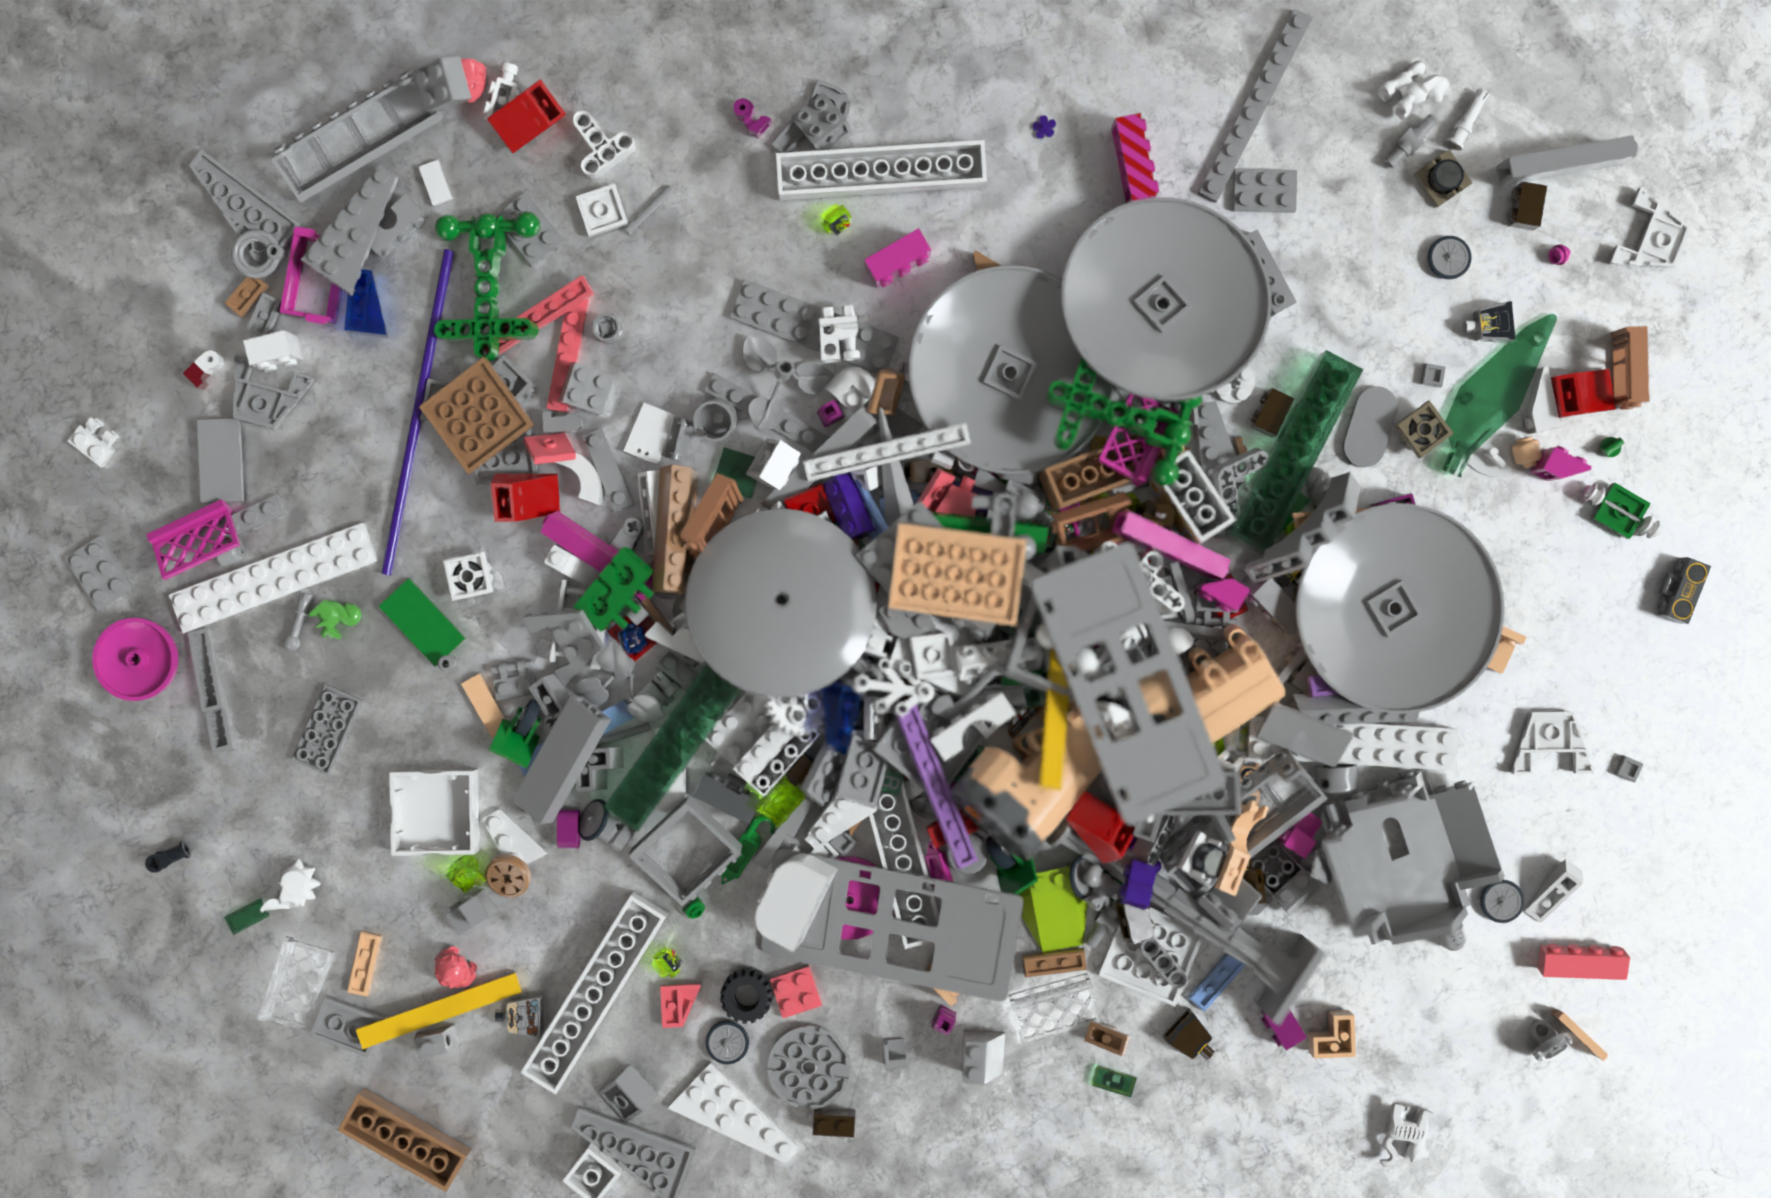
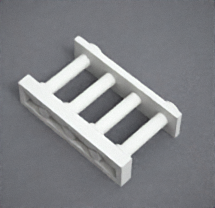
M562 580V583H559L557 588V595L560 596L557 613L560 611L576 610L566 607L567 595L581 597L587 589L569 587L570 580ZM608 628L602 632L598 629L596 630L604 646L606 645ZM554 636L552 645L549 644L547 657H550L549 662H557L558 656L566 657L562 649L559 648V644ZM596 653L588 663H591L590 668L599 670L602 668L596 661Z

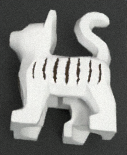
M1392 1103L1389 1114L1390 1122L1387 1125V1135L1384 1139V1148L1390 1157L1388 1159H1380L1381 1165L1391 1167L1397 1162L1398 1155L1397 1150L1392 1145L1393 1140L1410 1141L1404 1158H1410L1411 1163H1414L1415 1160L1420 1161L1421 1159L1428 1158L1429 1152L1425 1147V1141L1428 1136L1427 1121L1429 1118H1433L1434 1115L1432 1111L1418 1107L1413 1121L1406 1120L1405 1116L1406 1113L1410 1112L1411 1106L1403 1103Z

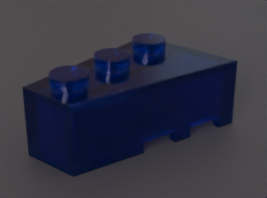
M361 269L362 273L354 286L353 296L349 294L347 296L344 331L350 334L389 338L375 275L372 270Z
M832 682L821 688L826 750L847 755L862 693L855 692L852 686Z

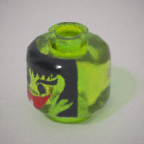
M833 204L821 215L823 220L821 226L828 234L832 232L834 235H839L851 225L850 219L852 216L843 204L841 206Z
M664 947L652 956L654 959L652 966L661 978L669 976L672 979L681 972L679 968L683 961L673 948L667 949Z

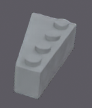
M1216 401L1203 402L1198 406L1199 425H1193L1197 463L1213 486V469L1217 465L1236 457ZM1238 464V466H1237V471H1240L1241 468H1240V465ZM1242 477L1235 480L1236 484L1243 483L1245 479Z

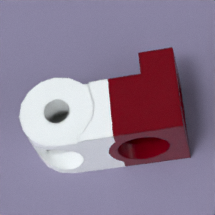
M205 351L182 374L197 388L204 390L209 385L205 380L214 371L220 370L223 367L224 358L215 351Z

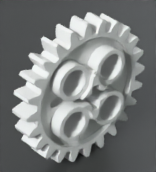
M818 689L803 695L783 697L785 704L781 702L780 697L763 696L764 699L768 700V703L764 704L763 707L769 708L765 715L772 716L769 722L777 723L775 729L782 727V734L789 732L790 737L796 734L798 737L804 736V734L809 735L811 731L818 730L817 726L824 724L821 719L827 717L823 712L829 709L828 706L824 705V702L829 701V699L823 698V694L827 691ZM807 702L811 703L812 709L808 707ZM793 713L796 715L797 721L793 719Z

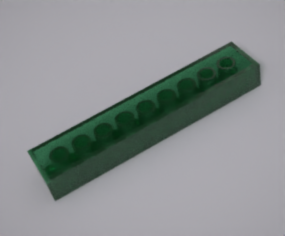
M1328 350L1320 354L1268 454L1267 464L1258 473L1240 508L1238 517L1226 535L1227 537L1261 555H1264L1265 550L1273 546L1364 369Z
M707 663L604 807L637 832L641 830L742 689L721 677Z

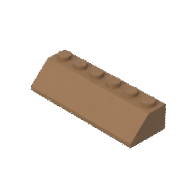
M673 464L660 467L653 564L655 572L652 579L653 592L686 596L693 557L689 555V551L684 546L680 535L694 513L697 504L698 472L691 467Z

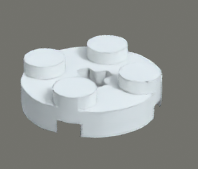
M1246 367L1236 377L1239 385H1236L1235 388H1231V384L1228 383L1215 391L1220 400L1236 404L1246 400L1252 394L1255 387V378L1250 368Z

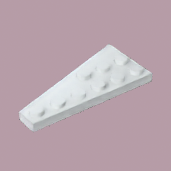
M712 1062L668 1106V1109L785 1164L800 1149L799 1144Z

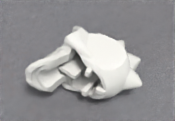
M299 858L290 866L283 868L278 873L280 881L277 882V885H280V889H277V897L268 899L260 908V911L263 913L264 911L277 909L289 910L290 908L298 907V905L303 907L306 900H314L316 897L312 889L321 885L319 881L311 878L315 868L304 867Z

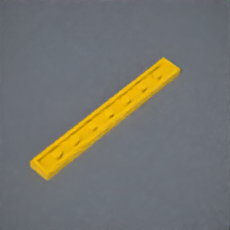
M1050 648L1047 681L1069 689L1070 686L1055 648ZM1047 689L1039 788L1061 791L1069 696L1052 689Z
M513 972L361 1026L356 1029V1033L362 1049L522 993L523 990L517 973Z

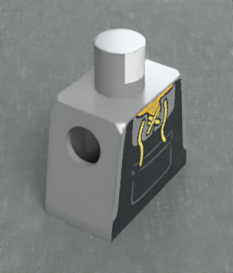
M1512 301L1473 312V320H1464L1463 322L1464 332H1475L1476 341L1496 343L1515 341Z

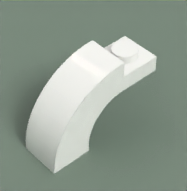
M576 453V459L555 462L571 468L578 475L581 483L578 498L601 506L603 484L595 466L587 458Z

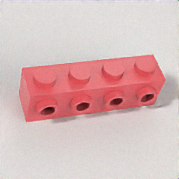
M1550 943L1548 945H1540L1537 968L1543 977L1627 980L1630 956L1624 948L1619 946H1611L1610 948L1597 945L1581 947L1575 944L1559 946Z

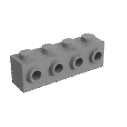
M1257 229L1247 234L1246 237L1255 247L1266 269L1271 290L1270 316L1272 317L1293 306L1297 301Z

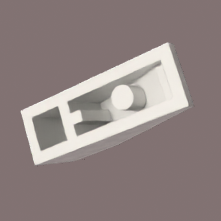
M1548 366L1536 370L1524 420L1529 434L1561 427Z
M553 545L544 561L545 564L588 587L597 578H600L599 575L601 573L559 545Z
M1565 858L1550 873L1524 911L1542 923L1583 884L1582 870Z

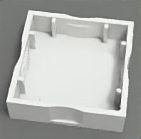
M478 769L395 770L390 772V803L392 807L391 856H411L427 853L465 855L476 854L480 851Z

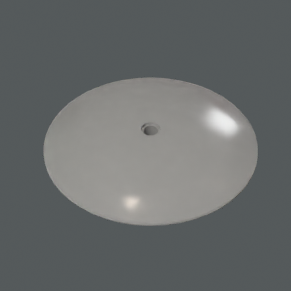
M772 509L749 514L735 520L724 527L707 543L704 550L699 554L689 577L686 592V615L697 649L711 668L731 684L755 694L772 697H792L807 694L829 685L848 671L857 661L869 641L874 626L877 605L876 589L872 574L856 556L860 549L849 536L831 522L807 512ZM779 596H784L787 602L784 605H778L775 600Z

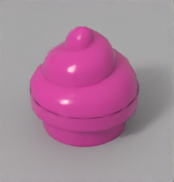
M1555 245L1549 251V260L1556 265L1566 264L1570 258L1571 251L1565 245Z

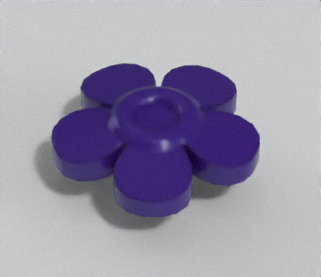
M1042 115L1039 118L1040 123H1033V130L1037 131L1036 136L1039 139H1043L1045 133L1048 138H1051L1055 133L1053 128L1056 127V122L1054 119L1048 121V117Z

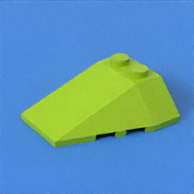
M1072 862L1066 863V866L1036 872L1038 882L1017 894L1023 900L1021 917L1042 953L1083 945L1088 903L1077 897L1071 888L1069 871Z

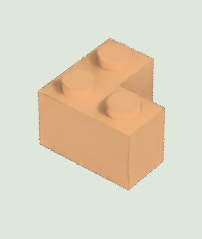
M1329 1010L1328 1031L1308 1032V1050L1313 1058L1356 1057L1355 1015L1349 1010Z

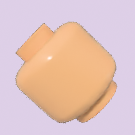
M1532 436L1515 440L1516 443L1512 445L1515 463L1523 464L1524 468L1536 466V461L1542 458L1539 441L1533 439Z

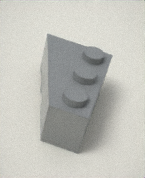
M1246 575L1240 584L1250 589L1247 595L1248 600L1261 610V614L1267 620L1275 623L1274 628L1279 633L1293 636L1298 630L1296 604L1272 578L1254 584L1250 577Z

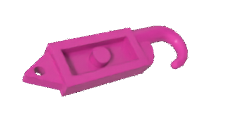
M929 841L927 855L924 857L930 877L953 882L945 852L941 851L938 847L933 848L931 841Z

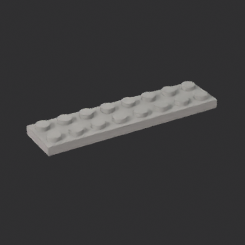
M744 279L730 319L821 353L819 323L822 312L821 307ZM834 313V317H842V315ZM857 321L856 350L860 351V359L845 361L843 353L847 351L845 340H839L840 360L878 374V371L889 367L899 337Z
M1240 771L1224 772L1226 783L1222 788L1167 810L1163 815H1240ZM1098 774L1085 791L1119 811L1105 774ZM1124 787L1117 790L1120 797L1126 794Z

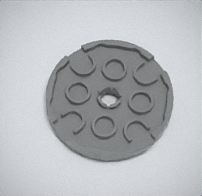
M816 1025L798 1026L785 1032L773 1045L768 1059V1078L775 1093L787 1104L796 1108L818 1109L835 1101L845 1089L850 1074L849 1054L840 1038L830 1030ZM805 1062L814 1063L815 1069L812 1072H806L803 1069V1065Z

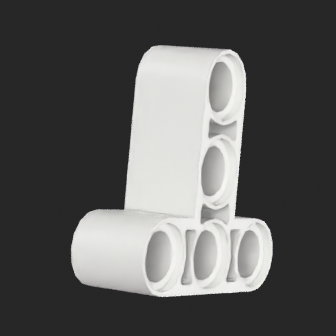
M580 110L574 114V125L593 150L581 162V169L588 178H599L635 150V142L628 132H620L608 140L587 111ZM581 119H589L587 125L579 126ZM600 135L601 139L597 143H592V137ZM628 139L630 144L627 147H621L620 143L622 140ZM606 152H613L611 159L605 160L603 158ZM596 164L597 167L593 172H588V165Z

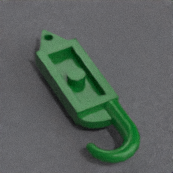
M760 814L752 819L738 840L742 844L741 855L735 863L730 862L726 866L727 869L722 874V885L740 877L761 845V837L755 831L760 822H769L771 827L770 834H773L775 822L771 816Z

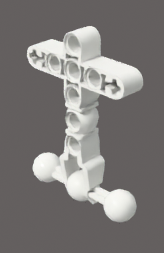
M1110 541L1105 542L1095 549L1094 555L1118 545ZM1151 551L1139 558L1159 611L1169 616L1181 611L1185 605L1184 598L1156 576L1163 563L1162 556L1156 551ZM1147 559L1152 561L1153 566L1148 564ZM1153 587L1157 589L1158 596L1154 594ZM1042 623L1036 633L1037 641L1046 648H1054L1046 625ZM1104 641L1097 642L1101 648L1097 657L1091 649L1086 647L1077 651V657L1083 672L1088 674L1089 679L1092 677L1099 679L1111 674L1100 666L1109 656ZM1071 663L1073 670L1078 672L1075 664ZM1122 687L1105 693L1114 700H1121L1126 697Z

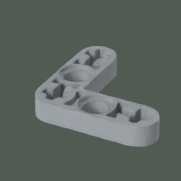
M1253 448L1217 465L1213 469L1214 488L1235 519L1240 513L1235 480L1263 468L1268 462V454L1259 448ZM1243 461V468L1237 471L1238 464ZM1229 488V494L1223 498L1224 490Z

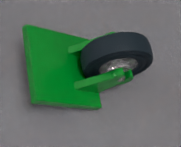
M531 699L525 709L519 707L511 722L504 718L501 720L488 751L527 769L540 738L539 735L534 734L542 717L537 715L540 706L536 700Z
M989 836L986 839L988 853L990 854L989 858L998 868L996 872L1000 891L1019 894L1038 882L1033 857L1028 861H1024L1004 849L992 837Z

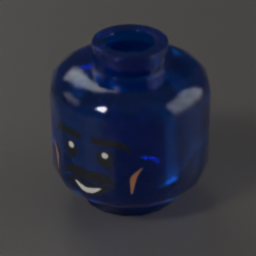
M630 623L625 629L618 632L620 647L623 651H627V654L644 651L643 647L647 645V640L643 627Z

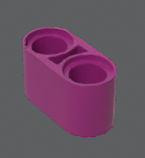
M560 809L557 814L558 849L580 848L581 837L578 830L580 809Z

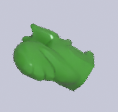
M326 599L308 614L310 617L317 616L320 619V622L315 627L320 628L324 626L321 636L327 639L342 638L336 628L339 622L345 626L352 627L357 625L362 617L360 608L355 604L346 603L343 606L339 602Z

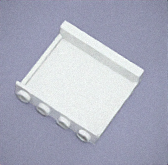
M929 614L936 627L922 636L952 633L955 650L957 647L980 645L971 639L972 636H970L969 628L965 626L959 627L952 621L953 619L950 616ZM898 637L889 660L892 663L891 668L898 676L906 678V676L899 673L898 667L902 662H909L912 665V672L915 674L910 641ZM903 665V671L908 672V667ZM958 675L920 680V682L929 683L934 691L944 695L948 694L956 700H959L968 692L972 679L960 680Z

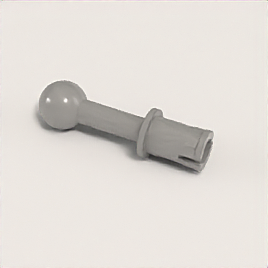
M299 593L296 608L293 609L296 616L290 635L286 636L283 640V646L288 651H295L300 646L298 635L304 616H309L308 610L313 598L311 594Z

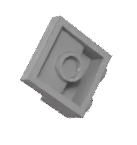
M503 355L493 365V368L519 403L524 398L529 399L535 393L534 388L537 385L507 356Z

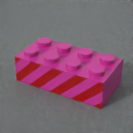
M1141 113L1117 117L1113 122L1111 131L1125 202L1127 204L1132 201L1156 198L1157 193H1159V185L1157 180L1154 181L1153 178L1155 165L1154 161L1149 158L1148 152H1151V145L1149 139L1145 138L1144 132L1147 131L1146 121L1142 119Z

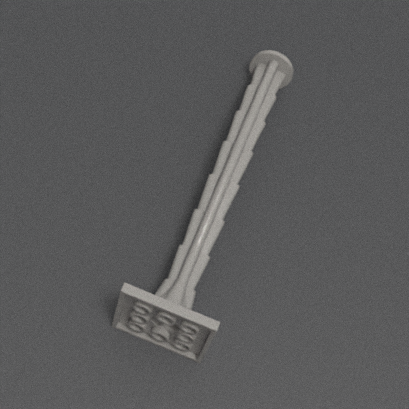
M1068 812L1046 839L1047 844L1053 847L1060 844L1081 854L1080 856L1092 864L1100 865L1111 877L1125 884L1123 870L1125 865L1132 861L1131 856L1125 852L1122 859L1103 864L1066 820ZM1156 873L1151 902L1165 909V913L1193 928V932L1221 947L1224 953L1251 967V971L1268 985L1257 1001V1005L1273 1022L1280 1025L1326 953L1302 934L1289 954L1286 955L1269 946L1264 947L1239 927L1228 931L1198 904V901L1180 887L1177 889Z

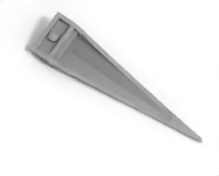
M880 407L881 442L893 440L884 411ZM900 460L882 464L885 522L888 527L914 506Z

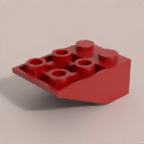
M540 79L489 116L487 121L513 154L563 118L566 113Z
M1609 369L1551 377L1559 419L1616 410Z
M558 474L494 475L491 482L494 522H517L547 516L556 511L561 512Z
M1087 791L1073 805L1066 818L1068 823L1103 864L1122 859L1135 831L1133 825L1123 821L1118 810Z

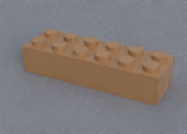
M1137 434L1129 438L1133 441L1139 439V436ZM1126 440L1118 441L1117 445L1126 443ZM1141 441L1132 444L1135 455L1143 452ZM1128 446L1119 448L1122 459L1131 457ZM1103 447L1048 467L1038 473L1053 512L1104 494L1110 489L1131 483L1132 480L1097 461ZM1161 448L1154 465L1158 461L1163 460L1165 449ZM1114 449L1107 451L1106 459L1111 462L1118 460ZM1133 460L1125 461L1126 470L1133 473L1135 469ZM1152 467V469H1151V471H1150V473H1149L1148 476H1151V475H1152L1153 467Z
M366 1088L358 1093L337 1130L444 1192L448 1191L472 1148Z

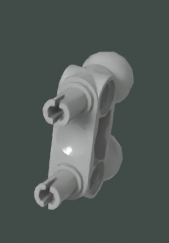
M1022 492L1017 496L1016 494L995 493L994 495L992 494V497L973 495L972 508L991 509V512H993L991 535L1013 538L1015 514L1019 518L1030 519L1037 514L1040 507L1037 497L1029 492ZM1003 498H1007L1011 502L1010 507L1006 510L999 508L998 505L999 501ZM1024 534L1014 537L1027 540L1025 561L1031 559L1036 551L1034 540Z

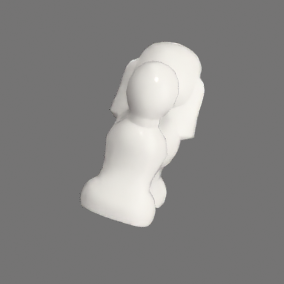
M1422 61L1413 62L1407 67L1406 71L1400 72L1393 80L1385 81L1379 86L1378 96L1383 102L1390 100L1395 91L1401 92L1402 100L1397 103L1399 106L1395 109V113L1402 120L1410 114L1412 105L1420 104L1428 98L1435 103H1439L1443 100L1444 92L1449 89V81L1444 76L1437 74L1429 75L1422 83L1413 82L1412 78L1420 76L1426 69Z

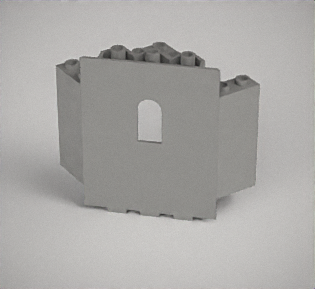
M1420 769L1415 772L1402 773L1401 777L1389 782H1379L1375 784L1376 787L1353 792L1350 794V797L1325 806L1333 830L1327 833V836L1321 843L1353 938L1368 935L1371 945L1384 940L1392 941V944L1395 945L1454 934L1468 915L1466 907L1471 905L1467 889L1499 883L1505 877L1474 781L1469 783L1466 780L1459 781L1451 787L1441 785L1435 787L1433 791L1427 770ZM1387 818H1394L1399 824L1408 854L1394 860L1391 859L1382 832V823Z

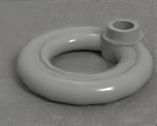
M256 229L245 231L238 236L231 250L233 265L239 273L248 278L255 279L269 276L276 270L279 262L285 256L284 248L278 244L271 234L264 230ZM252 242H260L267 248L266 254L268 258L260 266H251L245 261L244 250ZM276 248L277 253L272 255V250Z

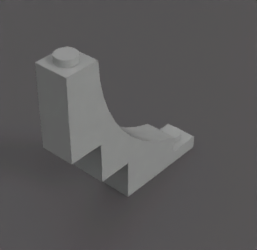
M1351 472L1331 478L1328 490L1314 512L1290 535L1266 549L1263 558L1245 564L1244 571L1254 584L1310 566L1313 549L1332 543L1335 525L1355 518L1360 485Z

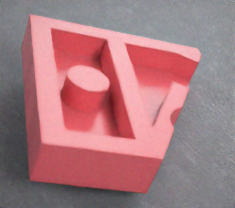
M701 983L660 986L662 1028L684 1026L700 990Z

